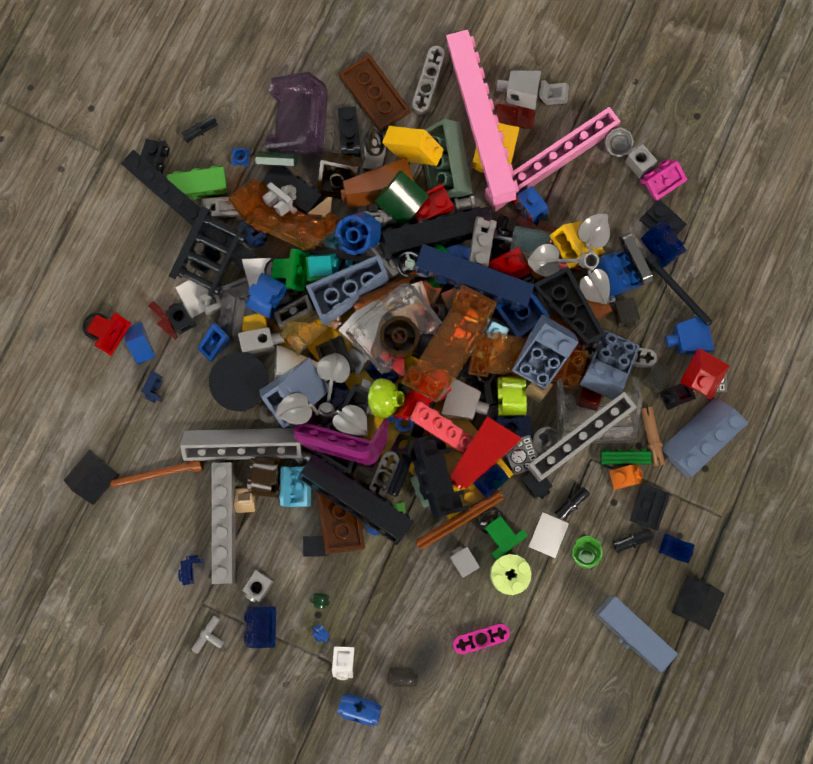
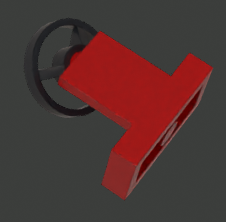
M115 312L110 320L101 313H92L84 319L82 327L86 336L97 340L94 345L95 347L112 356L132 323ZM94 316V319L90 322L89 327L85 329L87 320ZM89 332L90 334H93V335H95V336H97V337H92V336L88 335L87 333Z

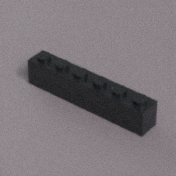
M478 206L470 211H458L450 216L441 215L433 220L424 219L417 224L411 225L408 223L400 228H387L383 230L379 244L385 260L396 259L405 251L419 252L423 244L434 248L435 244L447 246L471 240L477 216L483 217L487 221L493 220L488 206L483 208ZM481 227V232L486 233L487 229Z
M313 454L298 476L300 481L396 545L402 540L413 523V520L410 519L407 513L399 512L393 508L394 506L389 501L381 500L374 491L366 490L360 486L356 479L348 478L341 469L333 468L321 456Z

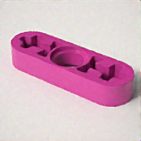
M504 624L492 625L457 636L453 641V648L459 654L473 652L507 641L510 631ZM499 627L502 630H506V633L503 634L504 638L500 639L499 636L493 637L495 641L490 642L491 638L487 632L488 630H491L492 634L498 632L497 628ZM479 633H484L487 636V641L483 645L476 643L475 638ZM472 635L474 648H471V644L466 645L465 650L456 647V644H459V639H462L464 642L470 641L468 636Z

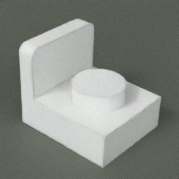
M334 646L333 677L339 680L353 678L354 647Z

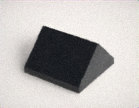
M89 450L63 481L74 493L94 505L109 488L110 481L116 479L119 474Z
M687 576L672 613L706 630H710L725 593L710 584Z

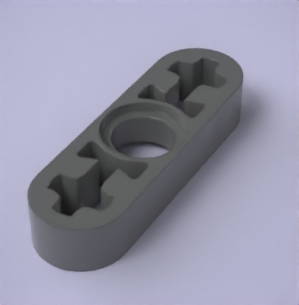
M627 232L620 235V244L624 252L630 257L631 264L638 273L641 284L645 285L652 282V273L631 233Z
M391 449L384 452L369 487L370 490L375 492L377 486H381L379 491L381 497L378 496L381 500L386 495L400 461L399 453ZM390 455H394V460H396V462L392 461L390 467L386 468L388 459L385 457H390ZM386 472L389 475L388 481H380L378 474Z

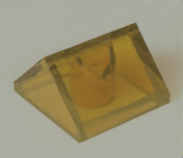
M288 321L280 331V336L299 356L327 330V325Z

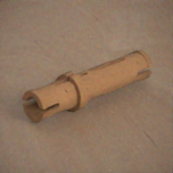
M648 407L647 410L642 408L640 410L649 443L647 448L651 451L653 467H658V459L660 466L666 465L662 452L663 443H660L653 407Z

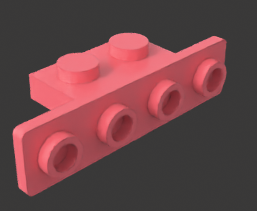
M417 402L410 419L461 454H464L473 437L454 425L451 420L441 416L438 411L429 408L422 402Z

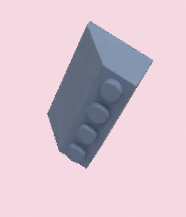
M714 397L662 447L663 455L686 478L693 477L748 422L733 407Z

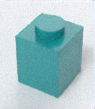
M336 253L313 254L308 257L310 277L328 276L337 273L340 263L339 259L336 258Z

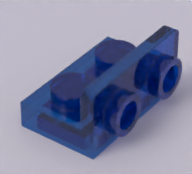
M666 221L654 225L640 238L651 254L655 253L658 256L662 268L668 266L678 256L687 251L683 242L678 239Z
M247 606V611L244 614V621L247 623L246 631L244 632L246 647L275 648L276 607Z

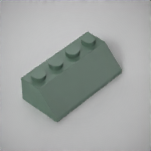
M443 119L425 129L444 149L437 166L424 164L428 191L443 184L451 201H454V198L462 199L473 194L460 122Z

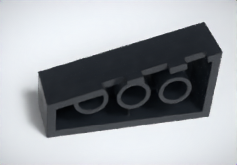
M568 266L534 284V291L567 327L576 333L577 338L587 348L605 339L606 335Z
M359 384L354 385L340 411L347 405L358 406L364 410L368 422L371 411L368 404L369 390ZM332 424L330 430L340 432ZM318 451L316 455L323 457L349 474L355 471L357 462Z

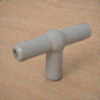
M213 616L206 628L201 631L200 637L192 647V651L196 654L199 653L206 641H209L218 648L223 646L224 641L212 634V631L220 621L218 617Z

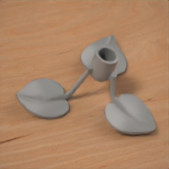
M607 214L590 216L579 226L578 237L581 241L587 242L586 248L588 252L582 253L579 259H559V250L551 244L540 245L528 258L530 268L535 273L545 277L560 270L559 263H579L581 267L589 268L587 271L588 276L581 278L579 287L587 300L607 304L610 294L609 278L603 270H594L599 264V257L591 249V247L601 248L609 240L610 228Z
M339 353L327 355L317 364L319 377L323 380H330L327 401L322 403L318 410L312 403H308L306 395L293 393L286 396L280 402L276 411V419L291 424H303L311 418L313 410L321 423L328 424L333 421L334 427L344 434L352 436H367L368 434L367 417L364 410L355 405H347L342 411L337 410L334 412V406L330 404L333 381L343 383L350 374V366L347 359Z

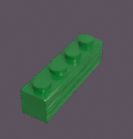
M603 449L600 452V465L652 464L651 451H648V449H640V451H635V449H628V451H623V449H616V451Z

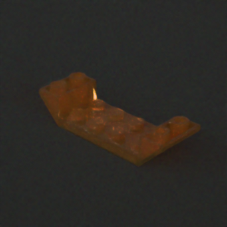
M255 179L250 180L229 196V201L246 223L304 250H308L325 240L336 230L339 221L343 219L328 213L322 219L317 220L299 211L295 214L288 211L281 217L275 211L274 205L269 207L263 199V196L268 192L267 185Z
M462 284L452 300V308L415 367L411 365L401 383L438 402L448 392L485 332L497 302Z
M492 332L476 335L468 374L488 377V373L520 376L513 372L512 368L528 338ZM575 347L552 381H555L561 387L579 389L588 351Z

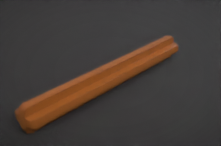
M496 490L470 506L469 509L462 511L416 539L415 542L420 550L426 548L504 499L503 495L499 490Z

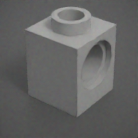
M643 144L638 148L636 146L627 153L628 157L625 161L639 179L647 171L654 168L657 163L656 158ZM640 157L644 160V162L640 163L636 160V158Z
M461 545L451 551L453 556L450 559L462 578L480 568L468 547L463 549Z
M255 570L242 591L246 593L245 597L255 603L257 600L260 602L269 591L274 580L261 571ZM257 581L262 584V591L260 593L253 591V584Z

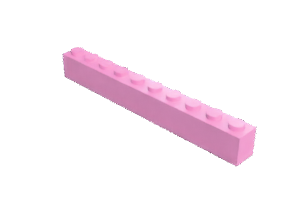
M468 30L446 35L447 46L493 205L516 200V192L519 191L516 180H512L511 175H514L512 164L507 163V158H509L508 151L501 143L504 142L502 131L497 129L499 121L497 115H493L492 112L494 110L492 98L488 99L487 96L489 94V87L487 83L483 82L485 75L483 67L479 68L478 65L480 63L478 51L474 52L473 49L476 47L474 37H470Z

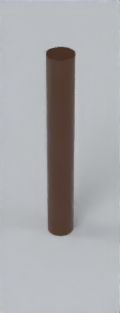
M403 277L359 296V301L363 304L409 284L410 279Z

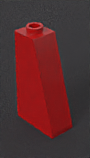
M487 417L451 473L452 485L460 490L463 487L468 489L522 441V438Z

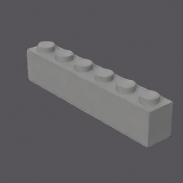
M623 392L527 466L538 482H541L629 415L637 406Z
M294 428L184 431L180 445L183 461L251 459L256 456L302 458L303 445L294 438Z
M232 462L212 463V584L236 583L235 464Z

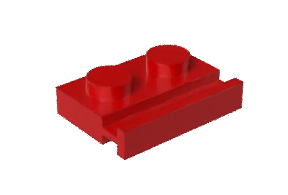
M443 184L426 192L429 196L415 213L418 222L424 219L433 220L455 209Z
M520 247L490 260L488 265L490 269L518 279L532 272Z

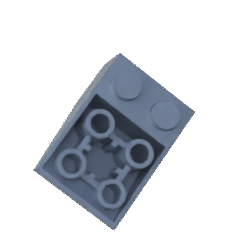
M542 315L525 342L512 371L546 389L579 343L576 333Z
M604 330L605 339L598 342L580 385L614 400L625 387L640 345Z
M308 357L260 389L259 392L261 398L276 418L277 408L286 396L293 393H301L307 396L308 403L314 405L328 392L329 385L319 377L317 368ZM277 419L283 429L291 424Z

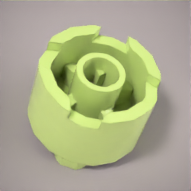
M508 554L501 556L494 561L490 568L491 582L496 590L503 594H519L528 587L531 581L530 566L525 559L518 555ZM512 569L514 570L515 578L508 580V576H505V573Z

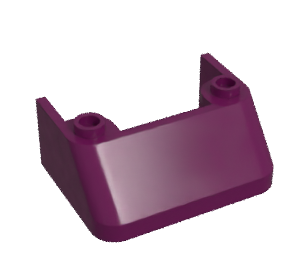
M317 402V403L314 404V406H315L316 409L318 410V402ZM312 410V416L306 423L295 426L294 438L310 450L364 465H371L377 461L387 444L389 419L384 418L370 441L317 426L318 416Z

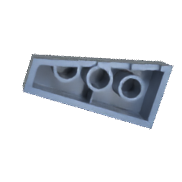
M377 255L311 283L306 288L323 327H326L353 307L354 303L359 300V296L377 289L389 279L380 256Z

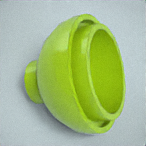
M380 378L372 384L368 394V404L375 417L388 418L396 412L398 407L404 405V393L399 391L392 381Z

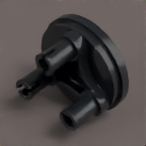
M244 352L230 353L219 359L213 366L209 376V388L213 398L222 407L231 411L245 412L258 405L263 400L259 390L269 384L268 373L262 362L255 356Z

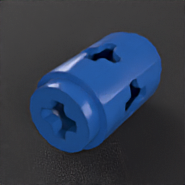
M343 694L338 714L342 715V718L367 726H377L383 706L378 705V702L353 694ZM360 707H363L364 709L361 710L360 713H358L357 710H359Z

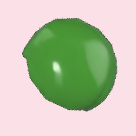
M586 535L576 540L572 549V556L577 565L589 569L598 565L602 559L603 549L600 541L595 537Z

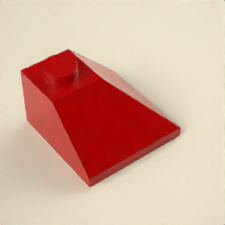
M698 348L680 383L712 400L730 365Z

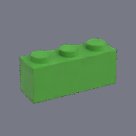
M215 165L203 170L195 168L189 172L175 171L167 175L168 180L191 200L229 194L227 173L224 166Z

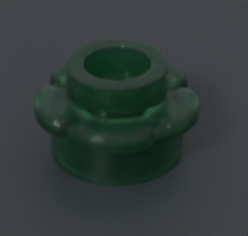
M314 593L313 599H310V602L314 604L315 608L325 609L330 604L329 595Z

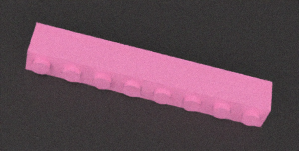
M608 107L513 171L514 175L511 176L512 180H516L519 191L516 192V196L530 186L536 185L605 139L611 130L618 128L621 121L612 109ZM489 188L485 189L484 198L495 212L509 203L493 205Z

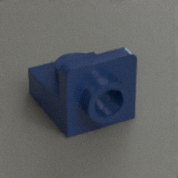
M245 221L238 224L239 228L241 225L247 228L246 241L251 249L253 247H261L267 240L264 232L256 235L252 226H247Z
M151 371L141 392L146 395L145 399L153 403L156 400L162 403L163 398L154 393L160 389L163 377Z

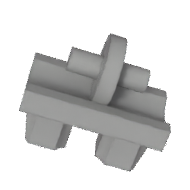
M270 182L267 185L269 192L263 196L265 203L269 207L274 205L275 211L281 217L288 211L295 214L297 209L292 206V203L297 197L296 188L293 185L282 186L280 190Z

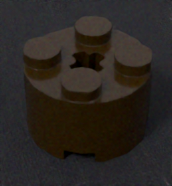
M393 316L382 325L379 333L382 351L394 359L410 357L416 350L420 339L419 329L416 324L405 316ZM397 334H401L403 339L397 341L394 337H397Z
M257 456L251 458L250 470H252V478H248L247 489L250 490L253 496L277 497L276 491H279L280 488L279 476L281 472L277 470L278 465H281L280 458Z

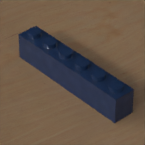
M425 244L421 246L413 271H416V274L421 277H433L438 283L452 284L455 289L465 291L466 289L471 291L476 297H488L491 299V302L507 304L510 309L515 311L524 310L528 306L534 284Z

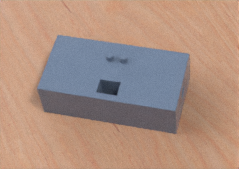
M608 596L593 613L620 638L618 640L619 643L624 642L626 649L630 647L656 671L662 673L678 655L676 651L616 596Z

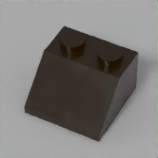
M325 151L320 160L317 187L321 195L342 199L340 190L344 189L343 181L360 175L362 158Z

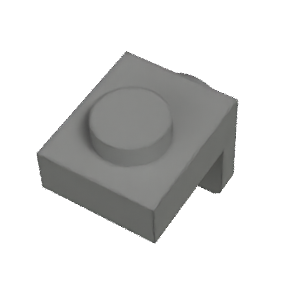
M542 80L541 87L538 90L539 98L546 105L565 104L568 101L569 85L567 83L548 84L546 80Z

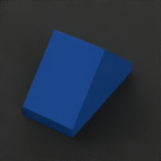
M140 322L130 326L125 334V343L136 363L141 364L155 358L156 356L143 323Z
M213 323L198 349L211 362L233 341L216 323Z

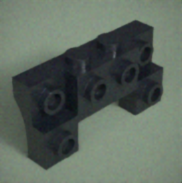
M434 435L412 440L417 458L416 461H413L414 472L418 477L419 490L423 495V499H428L433 519L469 509L468 505L463 506L460 495L464 494V490L456 492L453 490L443 455L451 452L452 448H447L445 442Z

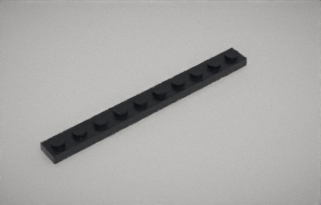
M133 149L121 164L193 226L201 208ZM210 225L205 226L203 230L204 236L229 248L235 238ZM240 243L232 261L245 271L242 259H257L258 257Z

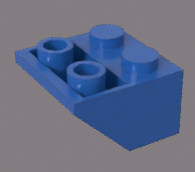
M626 252L604 255L599 259V264L594 268V270H603L609 278V299L618 297L642 285L640 277L634 270L631 259Z

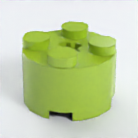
M498 377V415H526L527 396L525 388L526 379L524 377Z

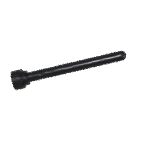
M655 253L649 255L645 259L649 269L655 270L706 326H710L712 320L662 268L658 256Z

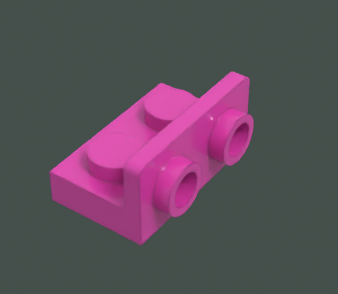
M666 159L659 163V167L655 170L647 171L639 181L641 184H646L653 200L657 201L687 181V178L678 160Z

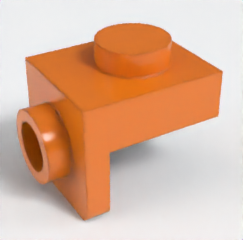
M637 464L609 471L614 490L642 483L643 473Z

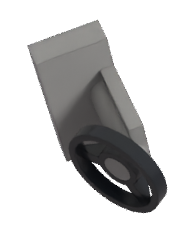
M370 129L365 135L364 171H371L384 165L387 147L382 143L385 135L378 129Z

